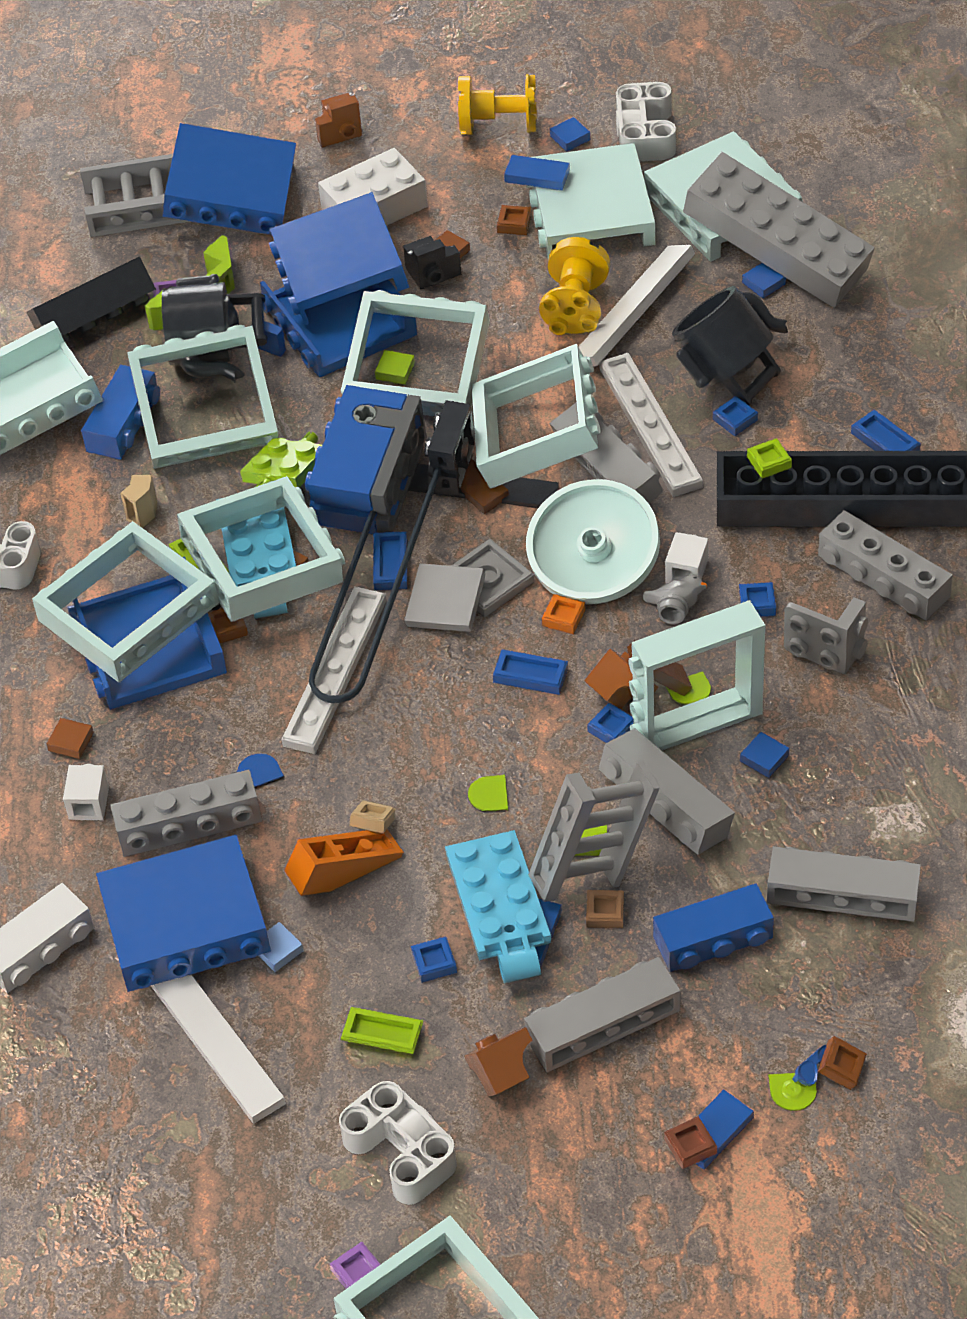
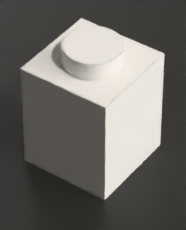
M675 533L665 561L666 584L671 581L682 580L689 575H697L702 579L708 562V538L692 534Z
M69 765L63 796L69 820H104L109 790L104 765Z

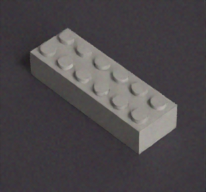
M724 152L718 155L687 190L683 209L685 214L833 308L839 304L869 267L874 246Z

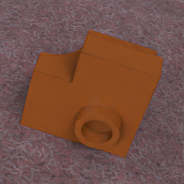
M349 93L321 100L323 114L315 118L317 138L321 148L362 136L359 102L355 95L350 96Z
M609 649L584 681L606 701L622 709L633 697L629 687V681L633 680V674L628 662L630 656L626 651L620 655ZM654 683V693H655V691H656L659 687Z
M526 1027L517 1029L501 1038H497L495 1033L475 1043L476 1050L464 1055L470 1069L478 1076L488 1096L497 1095L530 1078L523 1064V1052L526 1046L533 1040Z

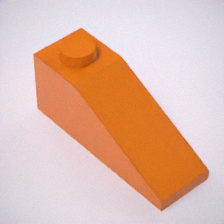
M388 829L384 833L365 830L298 839L284 871L301 896L331 892L401 858L404 852Z

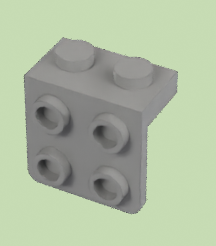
M853 597L838 620L795 603H788L784 609V648L794 656L804 657L822 665L826 669L846 674L855 659H861L867 648L868 641L864 639L869 619L865 617L866 602Z

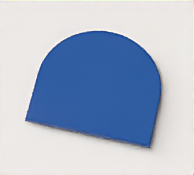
M253 754L246 757L239 764L237 772L250 770L254 788L284 777L277 761L267 754Z

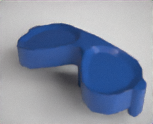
M826 1045L818 1048L796 1068L795 1076L792 1078L794 1082L799 1081L805 1086H811L817 1081V1064L821 1063Z

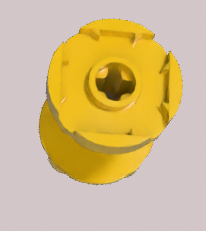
M526 74L525 95L495 96V90H473L471 76H459L458 91H461V94H459L458 116L461 135H473L474 120L495 119L496 113H526L527 133L536 132L537 102H535V75Z
M582 237L563 239L557 243L556 248L551 250L549 254L548 271L551 277L559 283L560 287L551 289L543 295L539 303V313L543 321L549 325V330L553 334H579L593 332L597 328L601 317V308L598 301L588 292L605 282L609 273L610 258L602 246L599 245V248L590 245L589 239Z

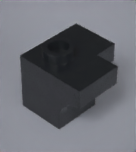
M431 236L403 245L405 268L420 290L462 275L460 252L455 245L445 246L440 239L434 241Z

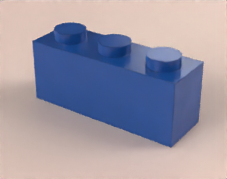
M120 364L101 396L103 401L96 404L81 429L86 452L119 460L122 459L127 448L132 447L140 426H144L130 366ZM141 369L151 409L153 404H156L159 400L160 387L157 386L155 372Z
M757 883L654 916L653 938L669 972L678 969H690L700 962L715 957L723 958L730 955L733 951L748 946H759L772 939L774 917Z

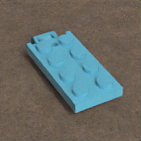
M284 507L221 528L229 574L237 587L296 566ZM283 603L255 613L254 618L288 613L287 605Z
M515 830L445 846L446 857L479 960L497 956L504 984L541 975L535 947L551 943V934L533 882L528 875L529 870Z

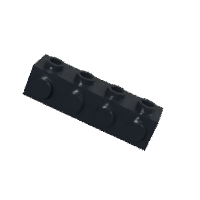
M139 256L32 308L26 313L35 330L54 321L65 342L71 339L68 334L69 332L79 328L80 332L83 333L97 326L95 319L103 315L109 320L124 313L122 306L130 302L136 307L150 300L148 293L156 290Z

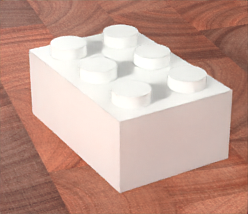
M395 148L318 182L322 210L373 192L386 226L428 207L425 179Z

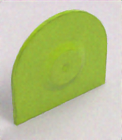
M703 671L687 676L692 689L685 696L666 687L673 700L684 705L707 698L711 692V685Z
M505 775L485 776L475 780L468 790L470 803L482 811L508 810Z
M795 1073L768 1074L770 1094L773 1101L779 1107L789 1111H799L810 1106L815 1100L817 1092L816 1082L811 1086H805L799 1081L794 1082L792 1080Z

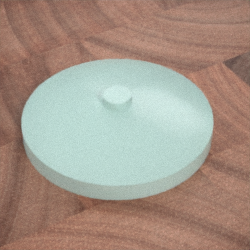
M603 479L579 481L563 487L548 497L535 512L529 524L526 537V551L529 563L536 578L543 587L552 594L582 601L585 604L606 603L634 590L651 572L660 548L659 527L655 514L648 502L632 488L622 483Z

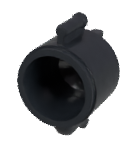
M217 274L179 278L176 280V286H170L162 290L164 340L166 342L173 338L192 339L196 338V335L207 331L214 332V334L225 332L228 328L239 325V316L234 305H251L252 326L257 346H263L267 344L263 303L266 301L265 295L262 293L227 294L225 283L219 281ZM241 345L170 360L169 364L176 365L177 367L182 366L187 374L197 378L220 375L236 383V379L244 377L245 374L235 365L228 362H232V349L247 348V346Z
M731 286L705 300L674 328L672 335L675 338L674 341L680 347L676 352V357L694 379L698 388L722 382L734 397H738L750 406L752 399L767 383L781 373L780 367L766 348L774 337L771 332L788 333L787 326L785 325L787 320L774 317L759 296L751 292H741L735 286ZM759 357L765 368L743 390L732 376L742 374L750 369Z

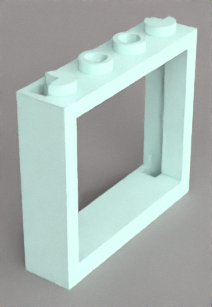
M381 290L375 292L364 291L341 393L343 394L346 385L403 393L407 394V396L408 394L421 396L423 415L435 416L437 412L441 413L445 400L467 403L472 406V384L477 382L490 321L487 306L476 301L456 302L444 297L430 299L421 298L415 294H405L403 296L389 294ZM373 313L472 324L458 393L358 382Z
M235 325L228 328L225 332L215 334L211 331L202 332L196 335V338L187 340L173 338L166 341L163 345L154 347L151 345H141L134 348L133 351L127 352L154 469L266 445L272 438H278V430L253 326ZM246 345L265 422L158 445L141 367Z
M577 344L472 384L476 463L490 488L598 448L597 434L601 433L595 417V413H598V406L592 393L596 392V387L590 375L591 372H594L590 357H584ZM574 379L579 423L500 453L497 408Z
M287 476L177 514L180 538L198 568L215 581L219 603L231 622L343 582L342 565L345 564V559L341 550L333 547L328 530L325 527H320L314 509L307 507L301 489L294 487ZM286 506L319 558L237 587L205 534Z
M133 521L122 530L116 532L112 538L90 552L86 558L73 568L68 569L61 577L32 598L39 622L117 682H121L219 603L216 584L213 579ZM138 550L188 588L112 648L64 612L62 608Z
M750 600L632 642V658H629L628 662L633 674V680L629 681V687L633 696V702L630 703V711L634 724L630 725V730L636 728L660 750H665L763 714L765 624ZM736 641L735 688L654 716L653 670Z
M451 1215L333 1298L337 1313L333 1317L334 1319H366L359 1311L362 1307L439 1252L446 1249L504 1319H539Z

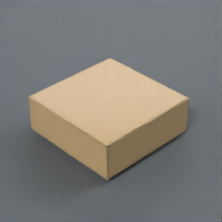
M362 801L351 813L349 826L384 833L395 819V808Z

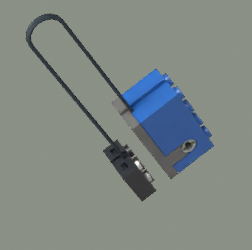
M346 385L342 397L336 399L335 415L332 422L329 421L326 425L325 440L323 445L319 446L316 450L315 466L313 471L307 473L305 489L309 491L311 498L310 507L314 509L320 526L362 532L310 670L309 684L312 693L320 700L328 703L346 702L358 695L364 687L433 493L437 491L455 495L460 494L462 481L476 448L471 404L445 400L441 413L437 412L435 415L433 436L427 438L421 396L409 394L407 396V394ZM425 446L424 454L426 457H429L428 477H432L360 679L355 688L348 693L342 695L322 693L315 685V676L367 536L373 533L393 532Z

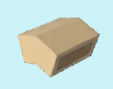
M131 475L130 485L120 494L126 520L130 523L133 521L143 528L156 515L158 502L152 475Z

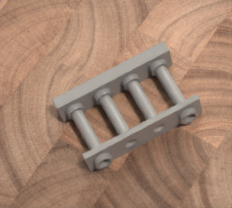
M173 154L80 168L85 194L93 193L94 206L84 207L90 237L190 222L162 217L165 195L163 182L168 181ZM151 184L152 197L135 199V186ZM122 189L124 201L106 204L104 191Z
M644 761L636 763L629 782L591 789L587 786L579 772L565 776L528 874L544 902L556 900L565 879L603 871L613 888L620 886L660 789L656 777L651 774ZM622 799L619 808L591 813L594 804ZM612 824L608 833L581 838L585 829ZM602 849L597 858L572 862L575 854Z

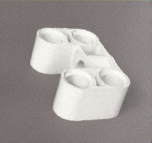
M664 82L631 83L620 86L616 91V126L620 145L635 143L639 162L672 158L676 153L675 124L666 120L671 116L672 112L671 87Z
M19 521L10 525L6 530L2 544H0L1 588L22 589L28 586L33 579L41 550L35 528L29 522Z
M383 1081L374 1085L340 1114L339 1123L343 1145L351 1153H367L385 1138L402 1153L391 1163L389 1170L393 1195L396 1200L403 1204L410 1205L420 1202L450 1178L456 1170L457 1163L452 1137L434 1121L432 1116L422 1106L418 1105L394 1082ZM385 1104H394V1106L390 1108L381 1107ZM356 1127H364V1128H365V1129H363V1130H361V1131H357V1132L351 1131L352 1129H354V1128H356ZM436 1153H443V1154H445V1155H444L443 1157H441V1158H433V1157H431L432 1155H434V1154H436ZM406 1177H415V1178H416L415 1180H413V1181H411V1182H402V1181H401L402 1179H404V1178H406Z

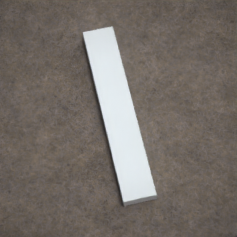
M691 245L667 246L597 325L596 330L591 332L580 344V351L584 357H590L593 366L599 365L692 259L695 252Z
M625 353L601 361L599 363L601 373L653 464L660 472L661 478L672 497L703 488V479L630 354Z
M354 586L330 636L315 676V685L322 693L327 695L344 694L387 601L386 593ZM308 683L282 737L283 747L316 754L339 703H328L320 700L312 693Z
M191 974L183 978L151 985L152 989L253 1124L286 1104L284 1096Z

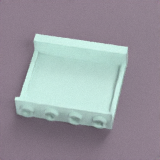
M734 131L644 171V181L649 199L710 262L721 257V243L727 240L685 214L683 209L687 190L721 152L726 153L803 202L800 193L794 190L780 173H776L767 164L766 160L759 156L750 147L749 143L746 140H742Z
M635 143L533 157L570 163V172L563 190L526 185L527 188L532 187V190H529L531 208H537L533 210L535 227H541V230H538L540 248H546L548 259L552 245L571 237H582L591 240L640 233L643 246L655 245V219Z
M54 321L0 348V455L103 401L93 377L86 374L64 342Z

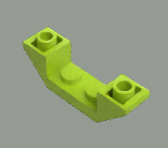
M222 235L213 244L209 245L203 254L207 271L206 276L217 274L219 281L225 283L227 294L235 289L228 240L226 236ZM161 291L145 305L149 328L152 330L163 329Z

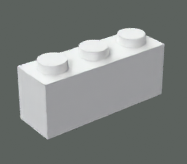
M63 883L56 886L0 928V987L6 993H9L17 986L25 984L34 973L46 964L54 962L62 952L74 943L85 939L89 932L94 929L89 908Z

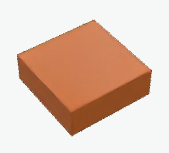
M553 594L542 617V626L574 634L585 612V602Z

